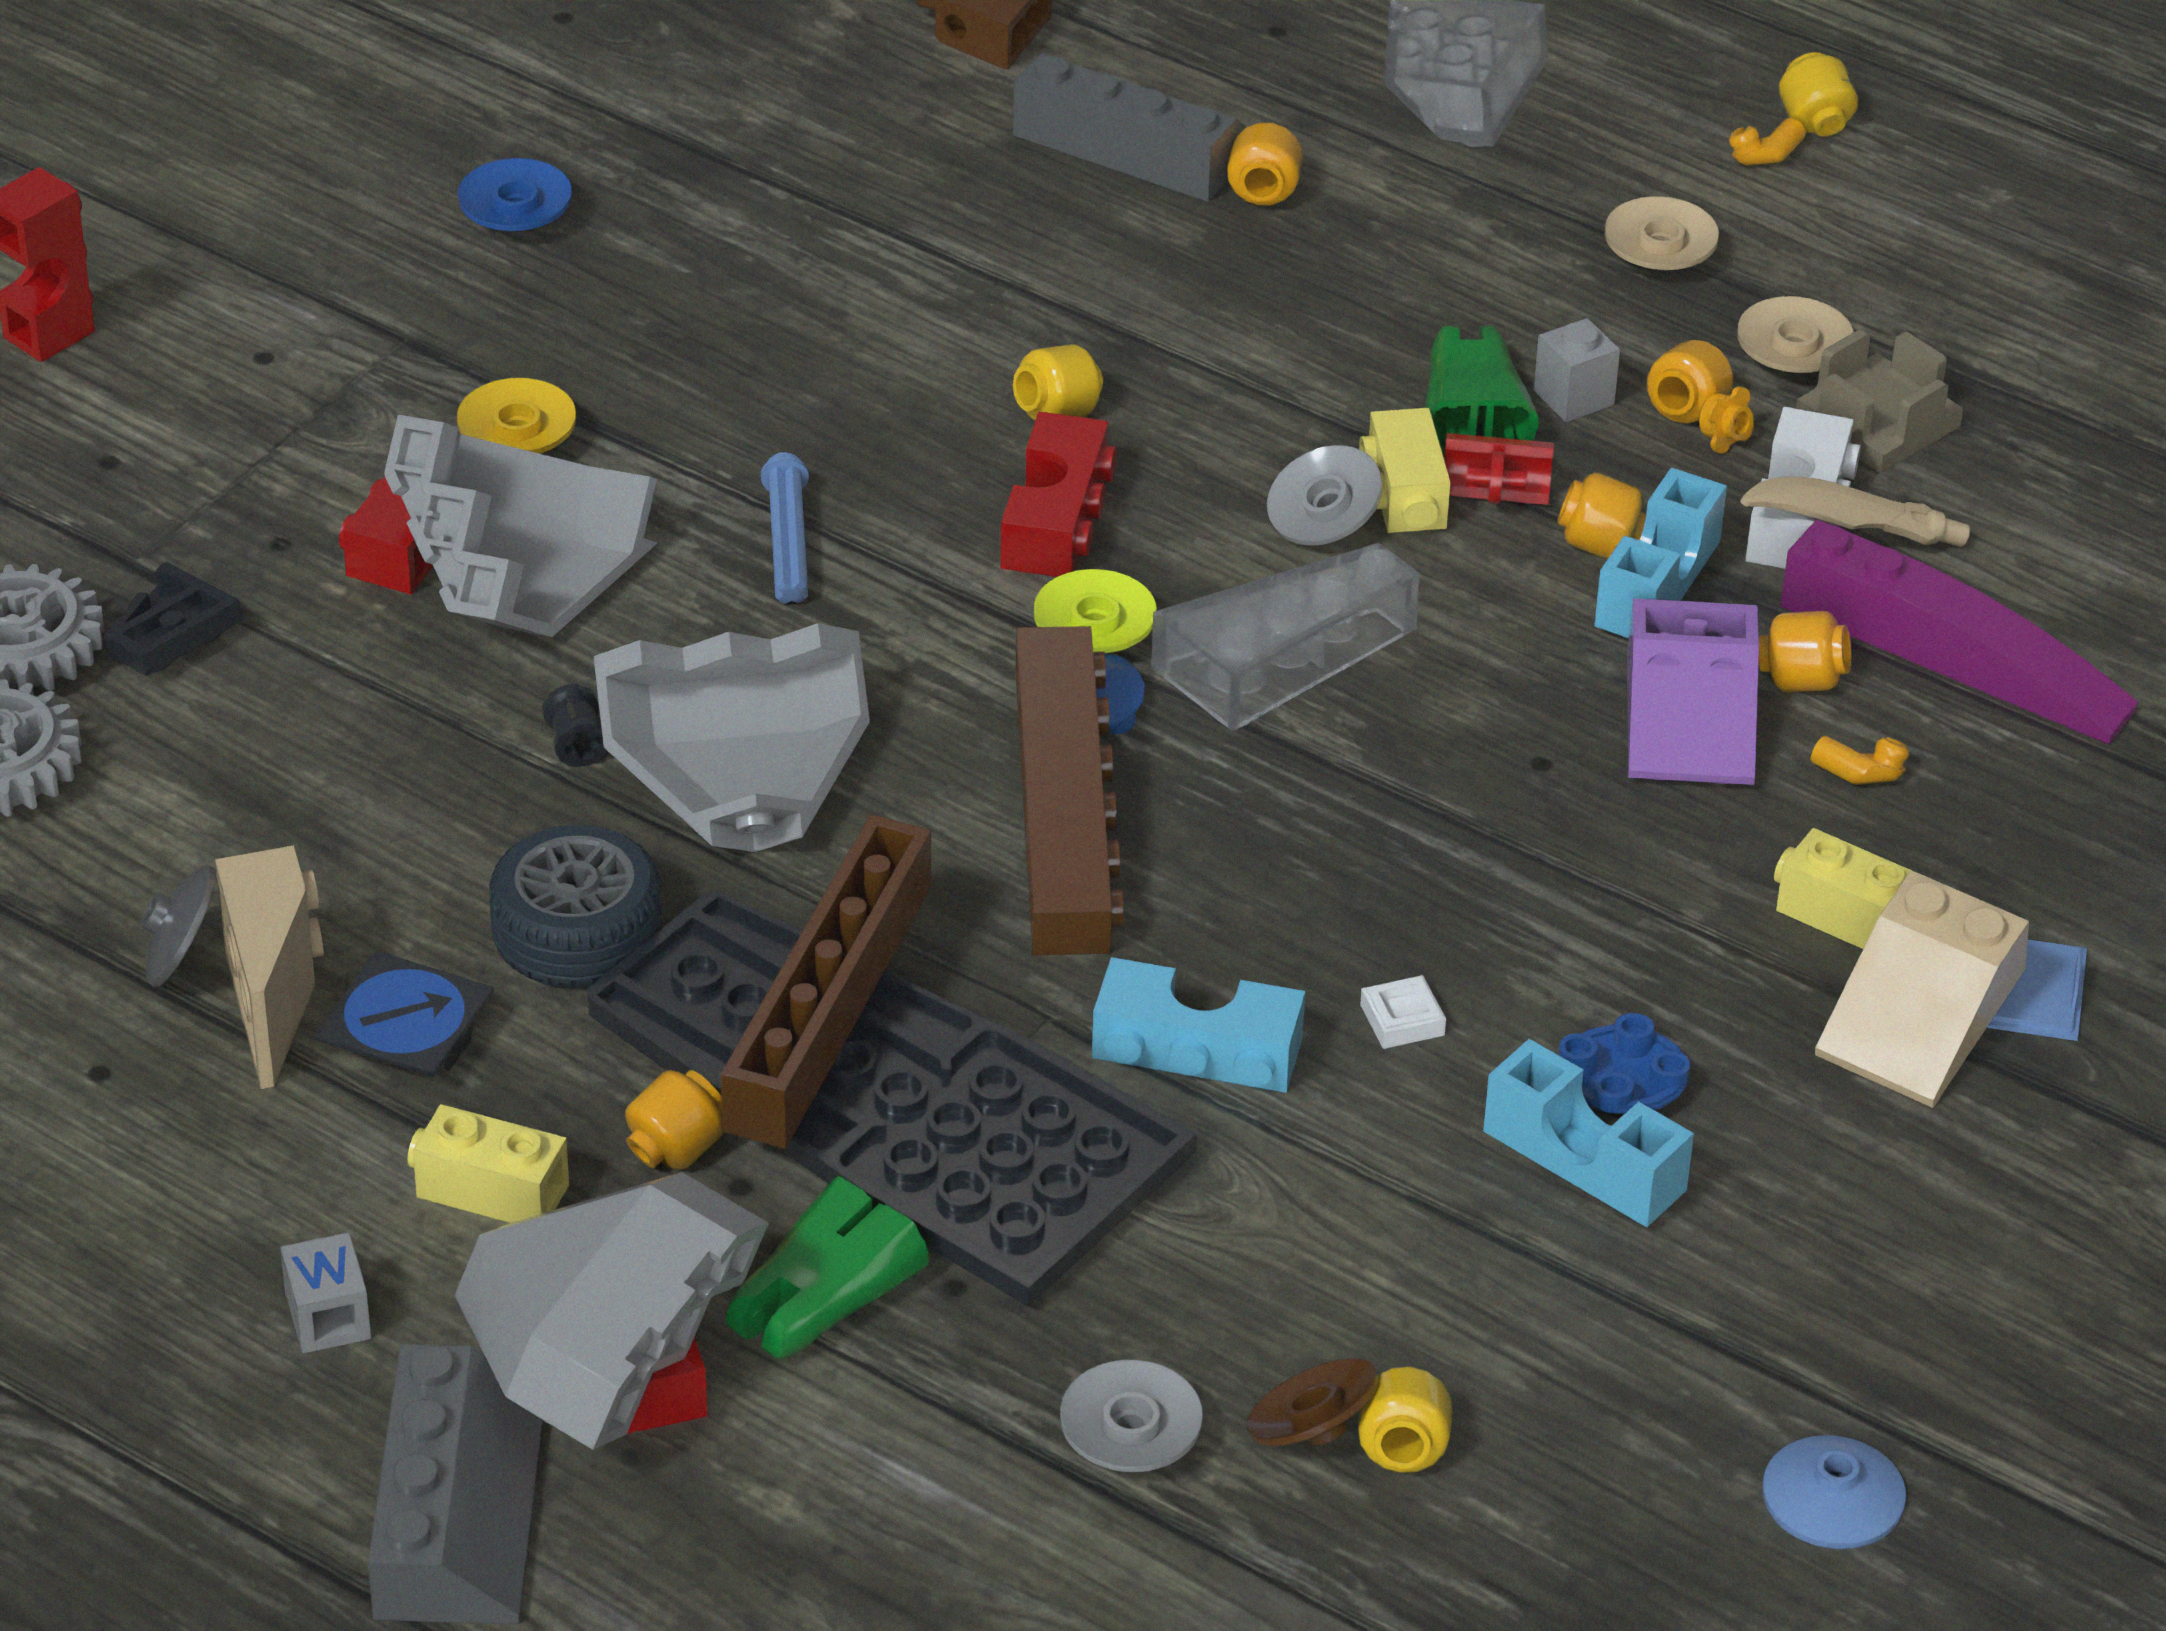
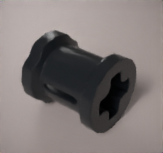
M578 684L563 685L553 690L548 699L543 703L542 710L546 723L556 733L553 741L557 757L564 764L573 767L589 766L599 761L608 751L604 748L601 722L598 721L596 716L599 712V703L592 689ZM568 702L573 704L577 716L574 719L570 718L566 706ZM578 732L583 734L586 743L584 749L579 745L576 736Z

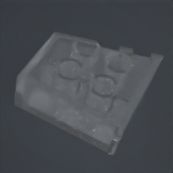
M1390 0L1385 85L1441 140L1462 142L1470 147H1493L1548 61L1545 4L1515 0Z

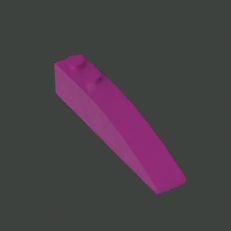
M1818 519L1810 525L1787 551L1780 605L1784 609L1792 612L1829 611L1834 615L1839 625H1846L1848 627L1851 637L2106 744H2110L2137 711L2138 701L2087 660L2037 625L1979 590L1923 562Z

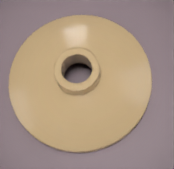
M1642 197L1625 202L1610 213L1605 224V238L1610 248L1626 261L1650 269L1676 270L1697 265L1709 258L1714 253L1718 244L1719 231L1714 219L1700 207L1671 197Z
M1795 296L1770 298L1752 305L1740 317L1737 329L1738 341L1750 357L1773 369L1795 373L1820 371L1821 356L1824 349L1853 333V328L1848 319L1835 308L1814 299Z

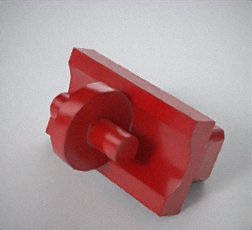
M1447 433L1444 462L1450 479L1449 496L1488 499V503L1500 504L1501 501L1548 505L1554 443Z

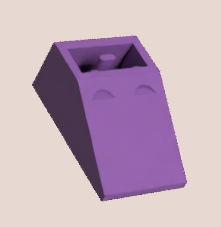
M1633 598L1627 651L1628 778L1754 785L1759 655L1757 605Z

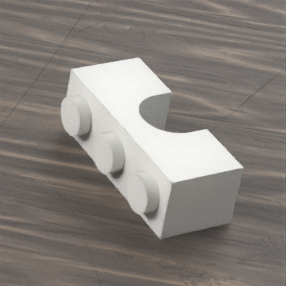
M1783 407L1773 440L1768 479L1762 478L1761 482L1779 477H1808L1850 487L1851 481L1843 479H1855L1861 445L1851 443L1854 419ZM1754 507L1751 514L1746 562L1785 569L1787 551L1817 518L1776 508ZM1821 520V521H1823V522H1825V523H1828V524H1830V525H1835V526L1840 527V525H1837V524H1834V523H1831V522H1827V521Z

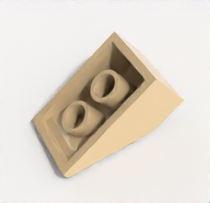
M294 845L215 859L225 954L261 1089L275 1086L315 987L313 958L324 956L317 917L309 919L308 910L319 908L314 873L312 869L300 870Z
M1911 870L1880 914L1815 1047V1055L1934 1108L2025 971L2029 921Z

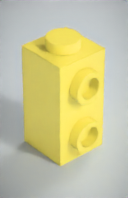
M1417 408L1371 412L1369 436L1360 437L1359 449L1375 461L1381 472L1383 492L1376 509L1382 510L1387 532L1447 529L1450 479L1430 409Z
M1812 828L1796 848L1788 847L1777 863L1774 881L1779 883L1780 886L1776 911L1864 949L1880 914L1911 870Z
M442 1104L439 1105L426 1129L419 1128L415 1132L408 1150V1165L414 1168L417 1198L509 1223L555 1210L569 1186L566 1137Z

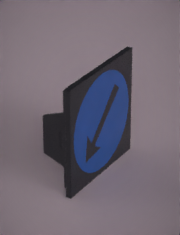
M376 950L315 1032L314 1040L434 1078L442 1065H444L447 1071H450L470 1043L473 1021L493 995L494 987Z

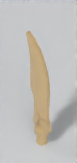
M1772 478L1752 487L1740 500L1744 506L1791 511L1852 530L1857 528H1880L1885 532L1907 537L1923 545L1935 544L1941 541L1963 547L1968 540L1970 532L1968 524L1945 518L1943 512L1932 510L1925 504L1911 502L1904 504L1845 485L1816 478Z

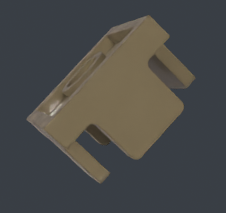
M1858 329L1824 349L1821 356L1818 385L1814 390L1797 399L1796 409L1854 419L1851 443L1861 445L1859 460L1881 474L1961 426L1963 408L1947 398L1948 385L1944 383L1947 360L1942 353L1905 331L1895 338L1892 362L1878 353L1868 358L1870 335Z

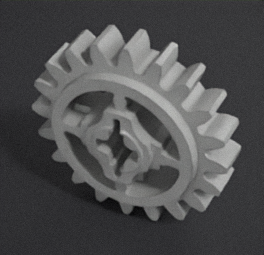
M11 564L5 565L3 573H0V681L6 679L11 689H19L29 682L33 683V687L42 685L51 691L55 689L54 680L60 676L70 680L77 679L76 664L92 666L94 664L93 651L103 648L102 633L105 630L102 607L97 606L96 592L94 590L84 591L83 582L80 577L70 579L64 583L62 569L59 568L46 575L39 573L37 564H32L26 571H15Z
M6 679L0 681V811L7 817L12 815L13 806L22 803L28 808H37L36 796L41 793L52 797L58 796L57 780L73 781V765L81 764L82 758L79 723L77 719H72L70 705L68 703L56 705L55 693L53 691H48L35 697L33 683L28 682L20 687L19 690L11 689Z

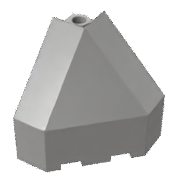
M404 415L397 416L384 476L392 493L401 496L411 519L406 523L424 561L433 564L443 585L439 593L449 612L507 629L553 637L657 544V542L644 538L657 479L653 477L591 467L458 433L459 427L444 422Z
M817 623L773 639L726 632L683 648L638 640L594 656L604 748L711 846L757 852L803 837L870 722L859 631Z
M681 1172L518 1220L479 1235L454 1296L505 1397L594 1450L627 1434L652 1373L686 1358L711 1297L743 1284L769 1223Z

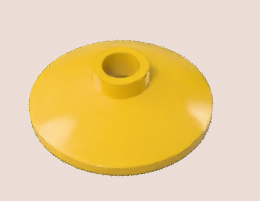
M508 378L482 385L463 399L457 411V425L460 434L538 454L549 451L563 443L570 436L576 424L575 405L568 394L553 384L531 378Z

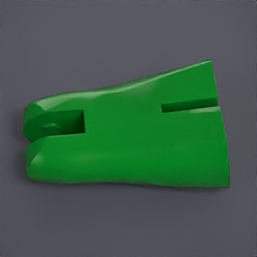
M1443 326L1439 330L1431 349L1430 377L1425 401V408L1430 409L1442 454H1445L1447 433L1476 436L1477 423H1480L1481 436L1532 441L1539 427L1538 415L1530 395L1513 365L1505 340L1495 326H1480L1479 339L1461 340L1458 326Z
M837 1176L823 1188L802 1213L777 1249L737 1289L726 1311L725 1322L727 1327L747 1340L755 1338L764 1331L762 1337L763 1350L779 1360L789 1358L811 1344L842 1319L890 1292L927 1267L929 1254L925 1241L911 1219L888 1205L879 1204L873 1209L872 1198L865 1191L844 1178Z

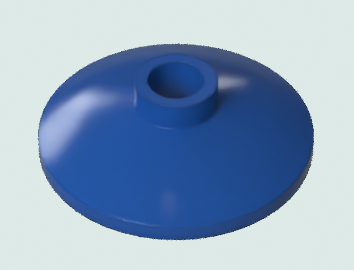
M525 158L501 159L479 166L465 176L458 189L460 208L469 219L487 228L502 231H523L547 225L563 215L572 200L570 181L562 171L548 163Z

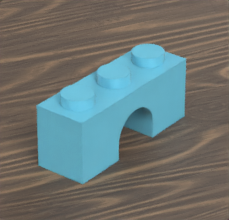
M1670 468L1648 500L1646 520L1640 540L1623 536L1600 570L1594 627L1629 639L1633 598L1681 601L1720 543L1727 485Z
M1111 957L1093 1010V1059L1287 1093L1303 1038L1305 991L1240 980L1237 993L1229 1004L1215 1010H1195L1182 1005L1174 998L1176 968Z
M1528 1039L1488 1076L1483 1132L1643 1226L1648 1227L1687 1191L1694 1133L1639 1101L1612 1126L1606 1124L1593 1113L1585 1101L1582 1092L1584 1070L1535 1041Z

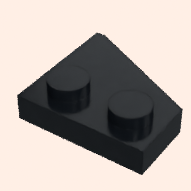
M165 562L155 571L158 585L151 594L138 592L129 603L127 613L118 618L105 633L104 638L110 657L144 676L164 670L171 665L172 661L202 644L214 641L222 632L243 621L239 599L171 563Z

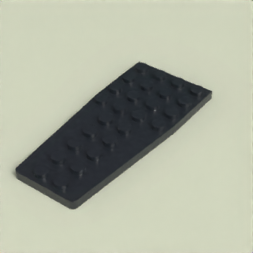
M709 891L588 988V1013L594 1020L665 1070H674L686 1074L689 1070L696 1071L708 1080L721 1095V1072L803 931L723 892ZM885 970L787 1148L775 1147L827 1184L832 1182L835 1177L840 1176L859 1187L872 1198L873 1209L879 1204L888 1205L908 1217L916 1225L919 1234L925 1241L926 1247L1029 1307L1196 1153L1197 1133L1039 1043Z

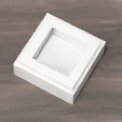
M1423 975L1361 989L1360 1005L1383 1049L1445 1036L1446 1018Z

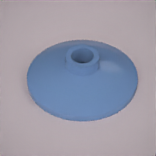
M1812 1436L1794 1441L1783 1447L1768 1463L1762 1485L1766 1508L1772 1518L1785 1531L1806 1543L1830 1549L1859 1548L1881 1540L1899 1523L1906 1501L1904 1481L1895 1465L1872 1446L1842 1436Z

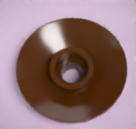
M1359 1358L1339 1359L1314 1366L1289 1378L1266 1394L1250 1412L1246 1422L1247 1430L1256 1443L1266 1446L1296 1444L1304 1441H1309L1314 1446L1329 1443L1340 1437L1347 1430L1348 1424L1346 1421L1353 1417L1373 1396L1379 1384V1375L1371 1362Z

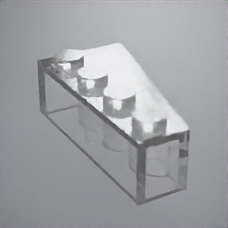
M1376 543L1154 611L1151 668L1227 728L1235 731L1416 630L1420 573L1380 543Z

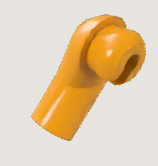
M1825 735L1818 740L1813 748L1811 763L1854 785L1893 782L1906 771L1903 764L1908 759L1909 750L1904 743L1887 737L1877 741L1874 754L1859 753Z

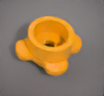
M1735 387L1731 395L1715 393L1706 400L1701 409L1699 418L1700 430L1705 437L1712 439L1711 449L1716 453L1725 454L1729 450L1730 445L1736 441L1748 440L1753 432V413L1748 407L1750 392L1747 388Z

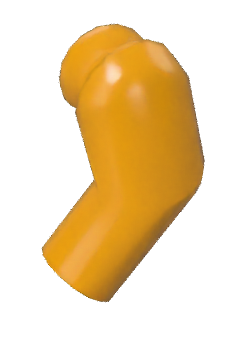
M1787 118L1770 136L1760 139L1755 127L1748 126L1746 130L1743 127L1738 128L1729 137L1730 146L1734 149L1732 157L1745 166L1781 163L1805 138V128L1798 120Z

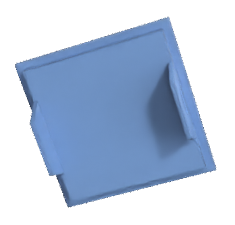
M2028 940L2026 969L1987 1028L2078 1041L2087 948Z

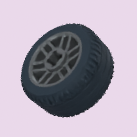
M564 825L539 831L520 840V842L508 849L501 856L492 872L489 884L491 932L496 948L511 968L527 978L540 983L564 988L590 987L662 928L661 880L655 862L640 844L613 830L591 825Z

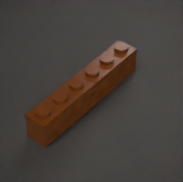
M1091 626L1016 628L1015 677L1032 956L1110 954L1111 927H1123L1124 911L1122 888H1110V878L1120 877L1119 840H1107L1106 830H1116L1115 791L1103 792V782H1112L1113 779L1112 745L1100 744L1099 735H1109L1108 697L1096 698V689H1105L1106 687L1105 652H1093Z
M872 814L869 815L721 1072L722 1132L784 1149L787 1148L931 888L930 829Z

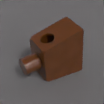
M916 0L917 6L935 11V37L940 43L1006 70L1012 66L1052 17V0Z

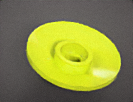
M1088 569L1069 572L1048 582L1035 598L1034 620L1037 627L1091 626L1093 652L1104 651L1105 653H1111L1127 649L1146 638L1155 625L1157 607L1151 592L1137 580L1114 571Z

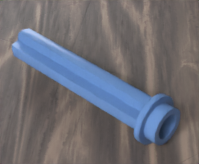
M787 452L777 453L769 458L762 467L761 482L770 494L775 597L783 604L790 601L800 604L808 596L802 489L808 483L809 472L806 464L799 457Z

